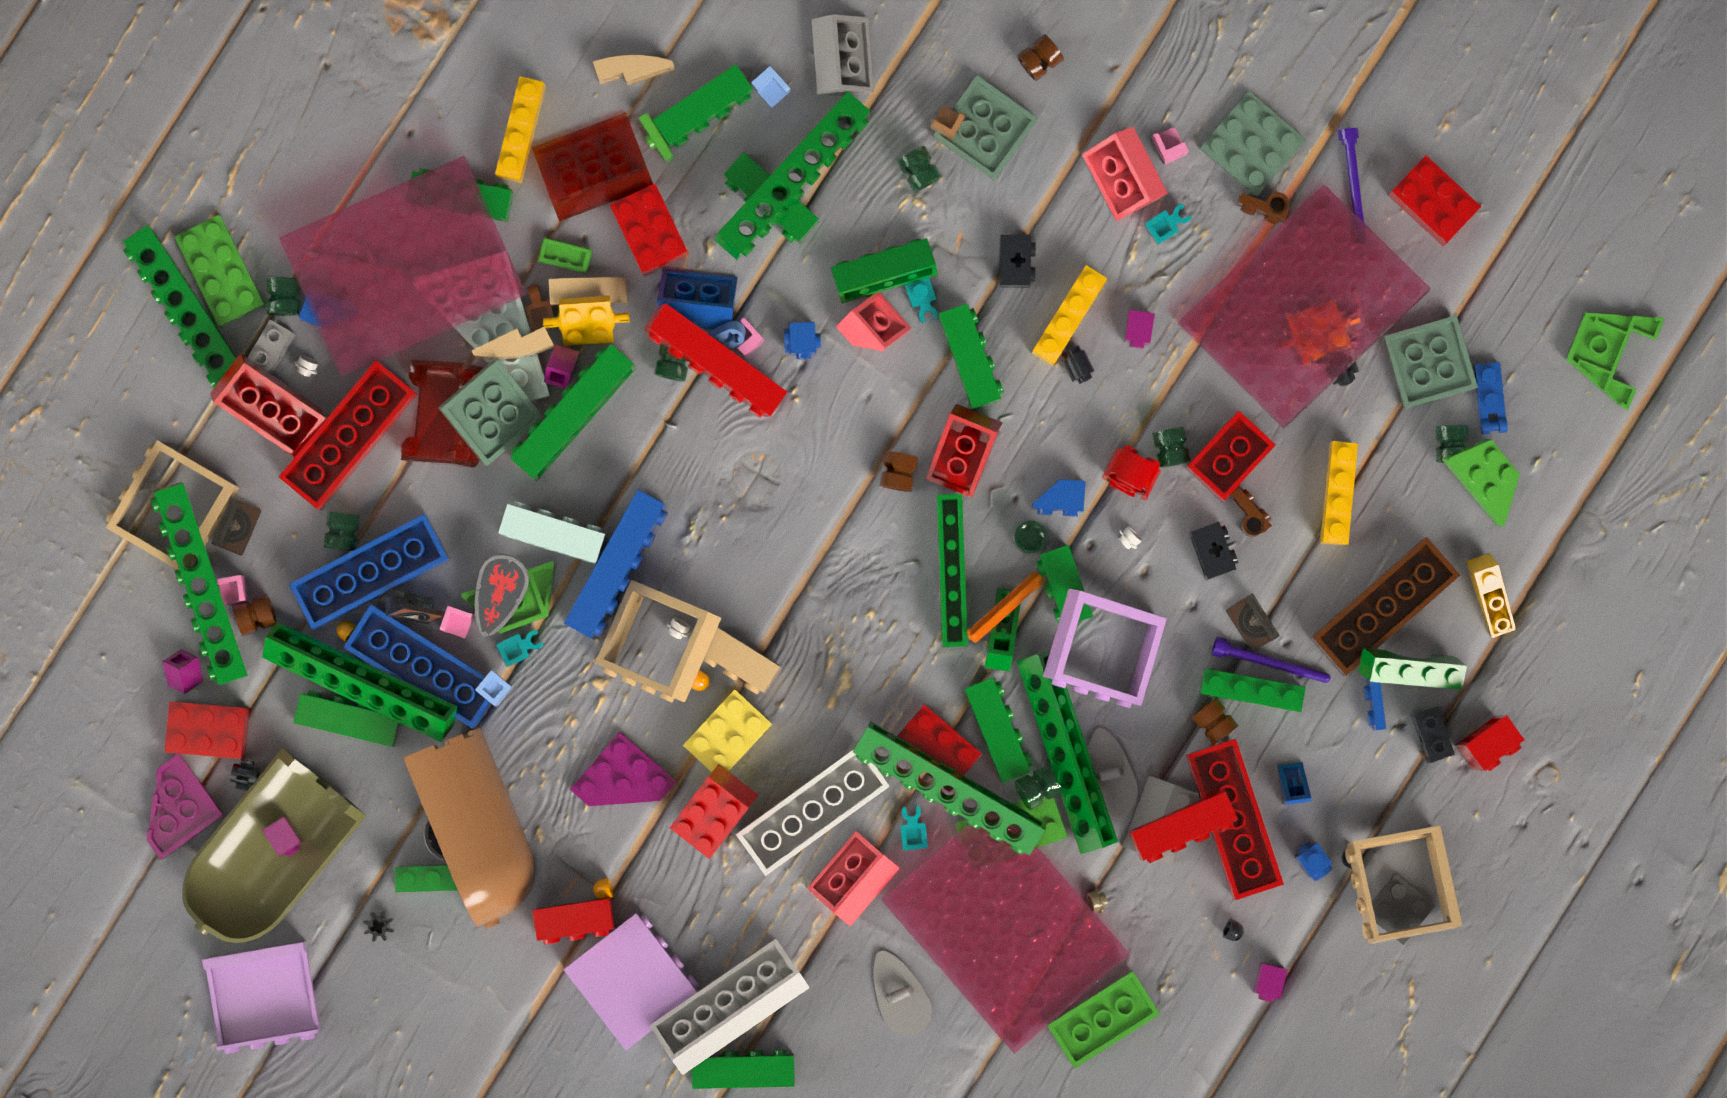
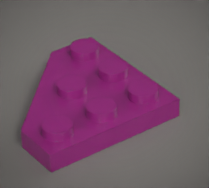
M619 732L570 790L588 806L661 801L677 781Z
M181 754L175 755L157 770L155 793L153 794L151 818L146 840L160 860L169 856L224 816Z

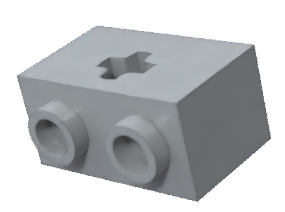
M269 320L248 359L273 375L296 335Z

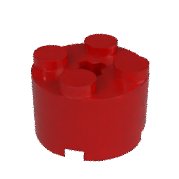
M1124 445L1123 449H1116L1102 475V479L1106 480L1109 478L1110 486L1128 496L1134 497L1137 493L1142 495L1141 500H1147L1161 473L1159 469L1160 462L1151 457L1145 459L1137 455L1138 451L1127 445Z

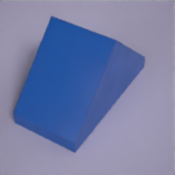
M1303 762L1277 765L1282 803L1288 805L1312 801Z

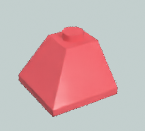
M880 292L873 294L854 308L836 326L852 346L880 351L885 350L912 329Z

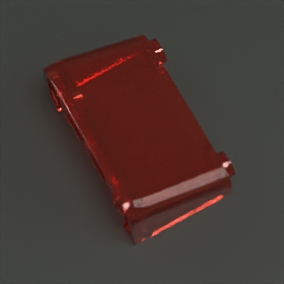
M411 360L408 376L412 384L419 387L415 435L414 437H407L401 444L402 461L474 468L478 465V457L438 407L477 375L483 367L463 362Z

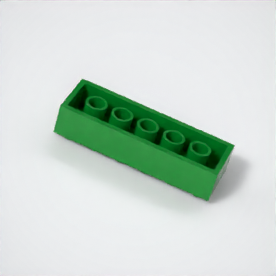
M612 344L608 348L603 346L595 355L596 362L591 367L586 365L578 374L580 380L574 386L570 384L561 394L563 399L557 405L553 403L545 411L546 418L542 423L536 422L527 433L530 436L524 443L519 441L511 450L513 455L510 459L536 482L637 369L634 363Z

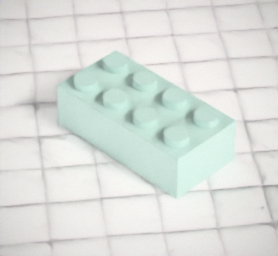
M515 501L514 505L507 504L499 534L597 564L608 537L603 534L604 529L591 524H587V527L584 528L579 526L577 520L563 516L561 521L555 519L554 513L542 509L535 513L530 511L531 507L520 502Z

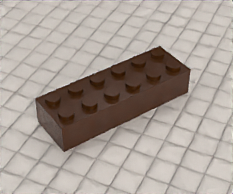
M1427 537L1423 538L1311 636L1310 640L1342 676H1347L1360 664L1363 648H1379L1454 582L1460 574Z

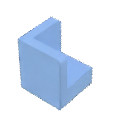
M771 66L751 82L754 90L771 108L776 106L790 93L789 86Z
M491 670L475 690L491 704L498 706L513 686L495 671Z

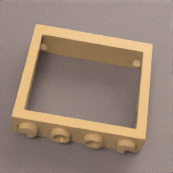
M157 440L155 444L151 443L146 450L145 456L147 458L143 465H138L133 472L132 478L134 480L130 487H125L120 494L119 500L121 502L117 509L113 508L107 516L106 522L108 524L106 528L178 570L176 560L171 561L168 554L118 526L161 452L223 487L199 528L204 546L210 539L239 487ZM192 553L186 554L183 558V564L186 567L194 566L197 561L196 555Z
M631 580L595 664L604 667L602 672L614 678L617 677V674L622 675L621 681L635 686L637 682L641 683L640 689L653 695L656 690L662 692L660 698L669 702H673L674 698L685 702L721 617ZM644 597L698 619L669 687L615 664Z
M1440 825L1357 840L1347 844L1348 849H1346L1345 855L1347 862L1352 867L1351 883L1353 888L1357 890L1358 899L1356 900V906L1359 914H1362L1363 917L1362 933L1364 938L1368 940V944L1462 926ZM1425 838L1444 922L1378 934L1360 850Z

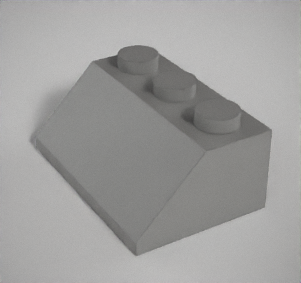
M831 14L811 19L817 94L838 96L845 95L847 92L851 94L873 93L874 85L868 18Z
M1148 776L1128 831L1195 803L1198 793ZM1127 831L1122 847L1136 852ZM1170 850L1163 852V858L1159 859V861L1172 865L1176 852L1173 853Z

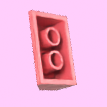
M1134 127L1113 134L1082 154L1116 221L1168 194Z
M855 831L807 889L834 914L851 926L900 868L860 833Z

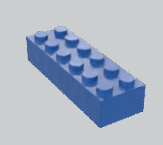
M637 490L564 624L593 640L595 636L600 637L607 625L604 623L607 614L612 615L619 604V601L616 600L620 591L625 593L631 581L628 578L632 569L637 571L644 558L641 556L644 547L650 548L656 537L653 533L657 524L662 526L668 515L667 511H665L667 507L664 503Z
M423 514L290 583L289 586L309 625L313 630H317L450 561V558L428 515Z
M370 604L343 647L375 668L458 706L455 718L472 729L477 727L491 705L487 699L475 690L486 675L374 605Z

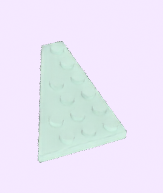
M506 251L412 279L413 285L474 349L515 329L519 330L522 337L531 333ZM538 354L523 358L498 359L531 402L550 396L547 383L544 382L545 377ZM485 359V361H486L488 364L494 360V359Z

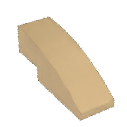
M621 55L593 61L600 84L625 77L627 86L675 70L673 61L646 55Z
M626 278L549 279L550 305L559 306V299L610 296L611 304L627 303Z
M544 326L524 337L521 336L518 329H515L472 350V353L476 358L507 360L539 354L555 346Z

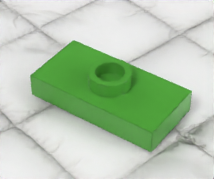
M645 113L639 117L642 126L648 134L644 138L652 150L657 148L667 164L673 160V153L649 114Z
M543 237L537 262L587 275L593 249Z

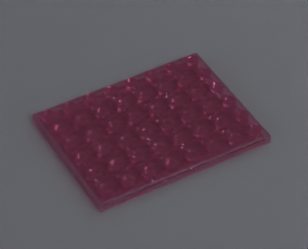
M465 156L279 237L340 377L374 363L375 360L384 359L527 295Z
M1323 184L1181 318L1178 324L1284 429L1430 291V287Z
M994 811L986 813L989 820L994 821L1000 818L998 813ZM968 824L881 900L1015 1054L1130 954L1037 846H1035L1030 855L1026 853L1019 854L1006 841H997L989 836L988 831L982 827L978 829ZM1017 824L1008 826L1009 831L1012 833H1019L1022 830Z

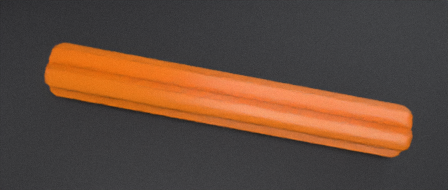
M1032 572L967 631L968 638L973 642H978L1043 583V577L1037 572Z

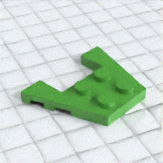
M1585 312L1565 360L1622 409L1627 411L1636 388L1614 380L1613 375L1632 331L1655 341L1665 319L1661 317L1653 318Z

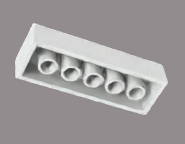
M852 750L741 830L736 836L766 876L890 786L875 765L861 762L856 758V754Z
M775 939L649 1026L683 1075L803 993L809 986L777 939Z

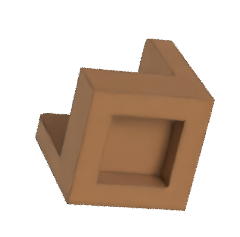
M943 105L935 120L932 121L931 129L953 140L966 114L962 112L958 114Z

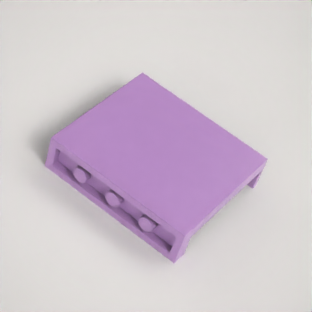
M638 913L564 969L565 973L625 1050L652 1031L649 1025L698 992L697 988L700 987L691 974L686 976L681 970L684 965L677 955L674 954L671 957L665 949L669 945L660 934L655 936L650 928L653 924L645 914L640 916Z
M306 941L202 959L203 969H206L215 1020L219 1045L216 1047L217 1050L224 1049L225 1054L240 1051V1046L249 1045L250 1050L265 1047L264 1042L274 1041L275 1045L290 1043L289 1038L299 1036L300 1041L314 1039L315 1033L321 1032Z

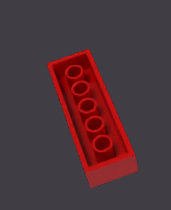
M375 360L278 478L313 507L322 511L418 394Z
M1231 739L1186 754L1185 756L1200 800L1220 791H1226L1238 818L1237 821L1233 822V828L1221 833L1217 829L1211 832L1233 900H1239L1284 885L1237 740Z

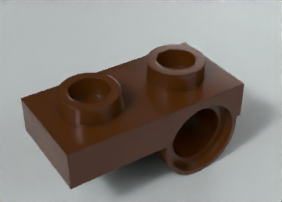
M1276 192L1271 194L1265 202L1241 193L1236 206L1241 207L1240 211L1245 214L1254 216L1255 213L1265 216V221L1278 224V222L1283 223L1286 220L1289 212V199L1285 194ZM1271 200H1280L1283 203V210L1274 211L1270 206Z
M1237 488L1229 495L1246 515L1241 521V530L1246 536L1256 537L1272 526L1269 523L1271 517L1263 508L1258 510L1252 503L1255 499L1246 489L1242 491L1240 488ZM1255 518L1258 520L1260 527L1257 532L1248 530L1246 526L1248 519Z

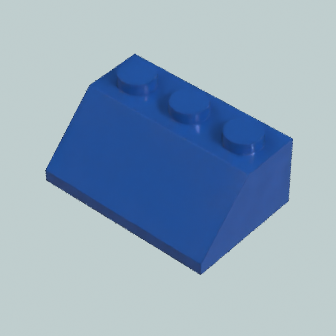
M662 269L657 308L661 304H667L699 328L714 330L727 322L733 321L738 277Z

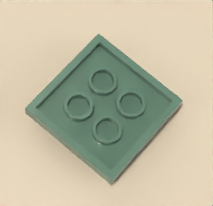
M977 75L952 109L958 114L961 112L966 114L954 139L951 140L938 132H935L933 138L995 181L1034 127L1038 118Z
M1248 91L1199 149L1257 198L1306 139L1254 94Z
M1457 315L1383 336L1404 409L1478 388Z
M498 359L490 362L438 407L484 466L492 463L536 422L543 418Z

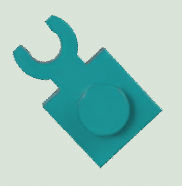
M1184 204L1178 205L1172 215H1169L1165 210L1144 224L1157 245L1179 232L1177 224H1186L1191 220V215L1186 218H1180L1178 212L1185 207Z
M926 278L906 284L905 288L912 309L920 307V322L922 324L925 323L923 315L928 311L933 314L934 319H938L937 310L930 305L931 302L936 301L930 279Z
M538 630L530 631L523 640L520 634H517L496 644L506 667L529 658L528 649L537 650L544 646L543 642L534 645L531 641V638L538 634Z
M916 806V814L914 816H908L906 807H903L902 815L907 820V825H900L903 851L928 848L926 823H918V818L921 815L920 806Z

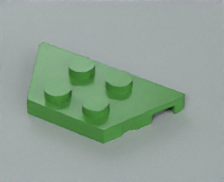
M1484 439L1472 447L1468 446L1461 449V452L1445 456L1442 459L1492 521L1497 526L1503 527L1506 523L1520 475L1492 439Z
M554 561L527 570L529 574L527 591L512 617L498 631L500 634L549 617L555 568ZM476 589L461 594L462 598L474 609Z

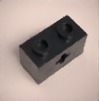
M1000 235L999 288H1030V282H1035V267H1031V257L1036 255V242H1031V235ZM1015 255H1020V260L1025 262L1021 263L1020 268H1015V263L1011 262V260H1014Z
M1216 522L1189 533L1205 580L1236 570L1235 564L1239 562L1234 549L1229 550L1226 541L1230 540L1225 525L1221 526L1220 522ZM1212 543H1214L1215 547L1220 546L1221 548L1217 558L1215 554L1209 553Z
M1432 707L1410 715L1427 763H1433L1455 755L1438 707Z

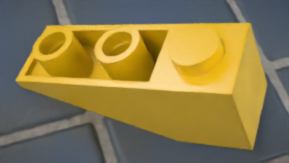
M1490 553L1466 561L1471 582L1491 637L1494 638L1516 630L1499 565Z

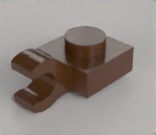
M538 285L527 287L532 305L525 306L532 331L544 327L543 318L554 317L550 300L542 301Z

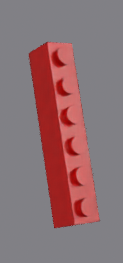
M667 304L659 305L643 329L649 333L647 337L658 345L662 343L667 346L669 354L679 360L681 358L689 362L688 367L698 374L703 372L709 377L708 381L713 386L719 389L725 388L730 392L728 396L740 404L743 401L750 406L748 410L759 418L762 416L771 417L787 393L778 384Z

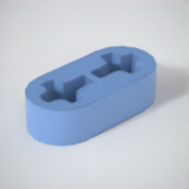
M730 321L709 331L707 334L731 350L743 343L746 329L740 322Z

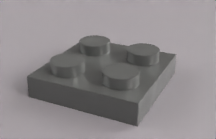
M1396 873L1372 901L1376 924L1386 932L1420 926L1435 907L1433 903ZM1410 937L1400 938L1396 940L1402 945H1404Z

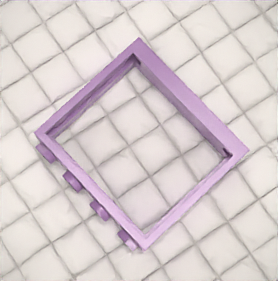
M1069 589L1043 677L1052 679V684L1058 687L1066 688L1067 684L1074 686V692L1087 695L1088 691L1096 693L1094 698L1109 702L1110 698L1117 699L1116 705L1130 709L1132 704L1141 706L1167 618L1083 591ZM1083 604L1148 625L1128 694L1063 674Z

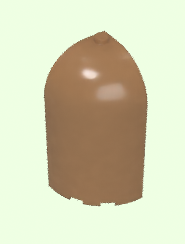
M479 728L468 732V734H461L446 740V746L438 749L437 745H432L403 757L463 903L477 927L485 925V928L488 929L500 924L499 918L513 912L527 898L534 883L535 861L531 847L482 729Z

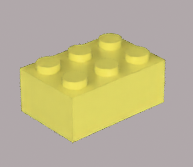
M734 690L683 746L711 772L718 764L727 771H730L771 727L772 723L740 693Z

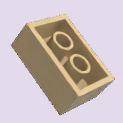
M718 627L703 660L714 668L719 664L725 668L723 674L737 681L738 677L746 681L744 687L757 695L760 691L766 692L781 668Z

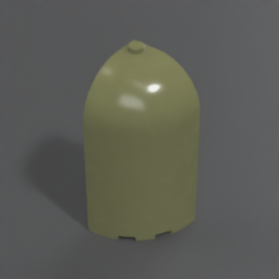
M282 748L197 852L187 869L183 882L182 899L187 913L196 922L195 928L204 935L211 933L215 937L230 943L248 942L265 935L285 917L367 815L347 797L341 796L334 790V786L320 775L317 776L307 768L306 764ZM285 816H288L304 841L299 845L301 850L290 857H287L286 854L278 856L263 832L264 829Z

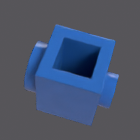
M815 322L790 323V328L784 329L785 353H791V356L796 355L797 360L811 359V355H816V348H821L820 333H815Z
M1308 841L1297 849L1299 853L1294 858L1306 875L1314 881L1321 879L1333 870L1330 866L1332 862L1317 842L1311 844Z

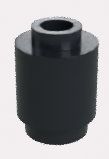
M1079 345L1061 354L1063 357L1062 363L1072 382L1078 381L1079 384H1082L1093 378L1091 373L1095 370L1085 350H1081Z

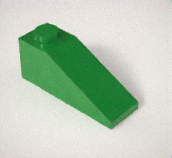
M997 588L994 606L1012 590ZM1020 604L990 630L984 668L1010 672Z

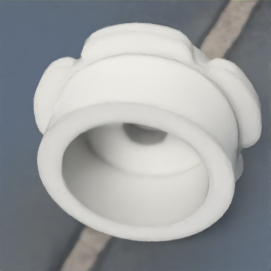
M300 355L298 361H294V365L298 366L296 369L298 373L308 377L311 374L317 373L316 368L319 363L316 360Z
M1130 526L1124 531L1120 530L1122 536L1119 540L1127 549L1131 547L1137 549V545L1142 542V539Z
M673 617L671 622H667L670 635L677 639L688 637V631L691 626L687 622L677 617Z

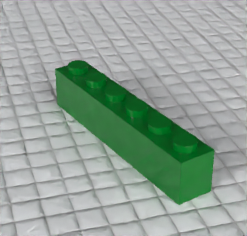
M962 494L937 495L942 648L968 647Z

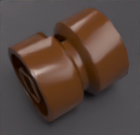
M1046 34L1033 43V48L1027 47L1017 55L1020 64L1034 81L1047 73L1048 67L1054 68L1064 60L1057 46Z
M886 451L884 466L887 469L882 472L879 486L897 491L912 492L914 478L911 476V473L916 471L918 457Z
M267 594L253 598L252 603L243 601L232 605L234 617L242 636L257 632L258 627L266 629L275 626L277 623L272 603Z
M1217 697L1191 717L1199 728L1206 729L1205 735L1212 745L1218 743L1239 726L1231 715L1224 714L1225 707Z

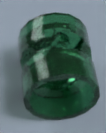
M926 146L919 147L897 160L903 174H908L909 176L907 182L913 193L930 186L942 178L936 165L930 164L932 157Z
M286 277L267 278V293L270 294V298L266 300V314L298 316L300 301L296 299V296L300 294V279Z
M661 343L658 353L661 359L656 362L654 375L685 382L688 367L685 365L687 361L683 358L680 360L676 358V362L671 361L673 356L668 353L669 348Z
M1467 425L1436 426V441L1440 443V446L1436 448V462L1445 463L1442 460L1445 456H1452L1461 452V449L1468 447L1465 445V442L1469 440Z
M1184 427L1152 433L1154 446L1159 449V452L1156 454L1157 460L1160 462L1159 468L1191 462L1189 448L1184 446V443L1187 441Z
M327 512L326 526L329 528V531L324 535L323 547L346 551L356 550L357 537L354 535V532L359 530L360 516Z
M1036 521L1021 523L1013 535V543L1016 549L1026 555L1038 553L1047 541V532L1044 526Z
M1043 765L1034 770L1033 776L1025 775L1014 781L1016 791L1028 810L1043 804L1044 798L1050 800L1062 792L1055 774L1048 765ZM1037 781L1039 782V784H1040V786H1041V788H1042V790H1043L1042 792H1041V790H1040V788H1039V786H1038V784H1037Z

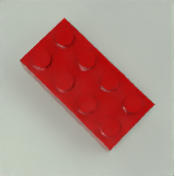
M241 353L210 393L213 403L293 457L299 453L326 419L320 407Z
M1220 791L1128 831L1140 860H1147V862L1152 863L1163 858L1162 853L1170 850L1175 853L1186 848V842L1194 840V842L1198 843L1210 838L1209 832L1217 829L1221 833L1233 828V822L1237 821L1238 818L1226 791Z

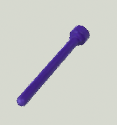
M1346 128L1338 130L1339 141H1342V145H1345L1356 243L1359 249H1364L1367 246L1355 150L1359 133L1358 128Z
M1217 636L1213 644L1211 655L1222 658V656L1227 657L1230 655L1323 683H1328L1331 680V676L1328 673L1232 646L1230 642H1227L1226 638Z

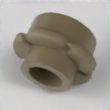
M1098 889L1087 893L1086 898L1089 910L1092 913H1103L1104 907H1107L1105 893H1100Z

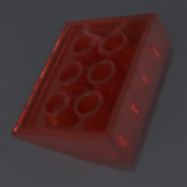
M626 113L532 147L559 222L627 197L653 184Z

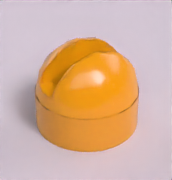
M342 621L336 628L338 637L346 643L355 630L356 625L351 621Z
M699 669L691 688L696 691H703L708 688L710 680L707 674Z
M608 877L598 880L593 887L595 896L600 899L613 897Z

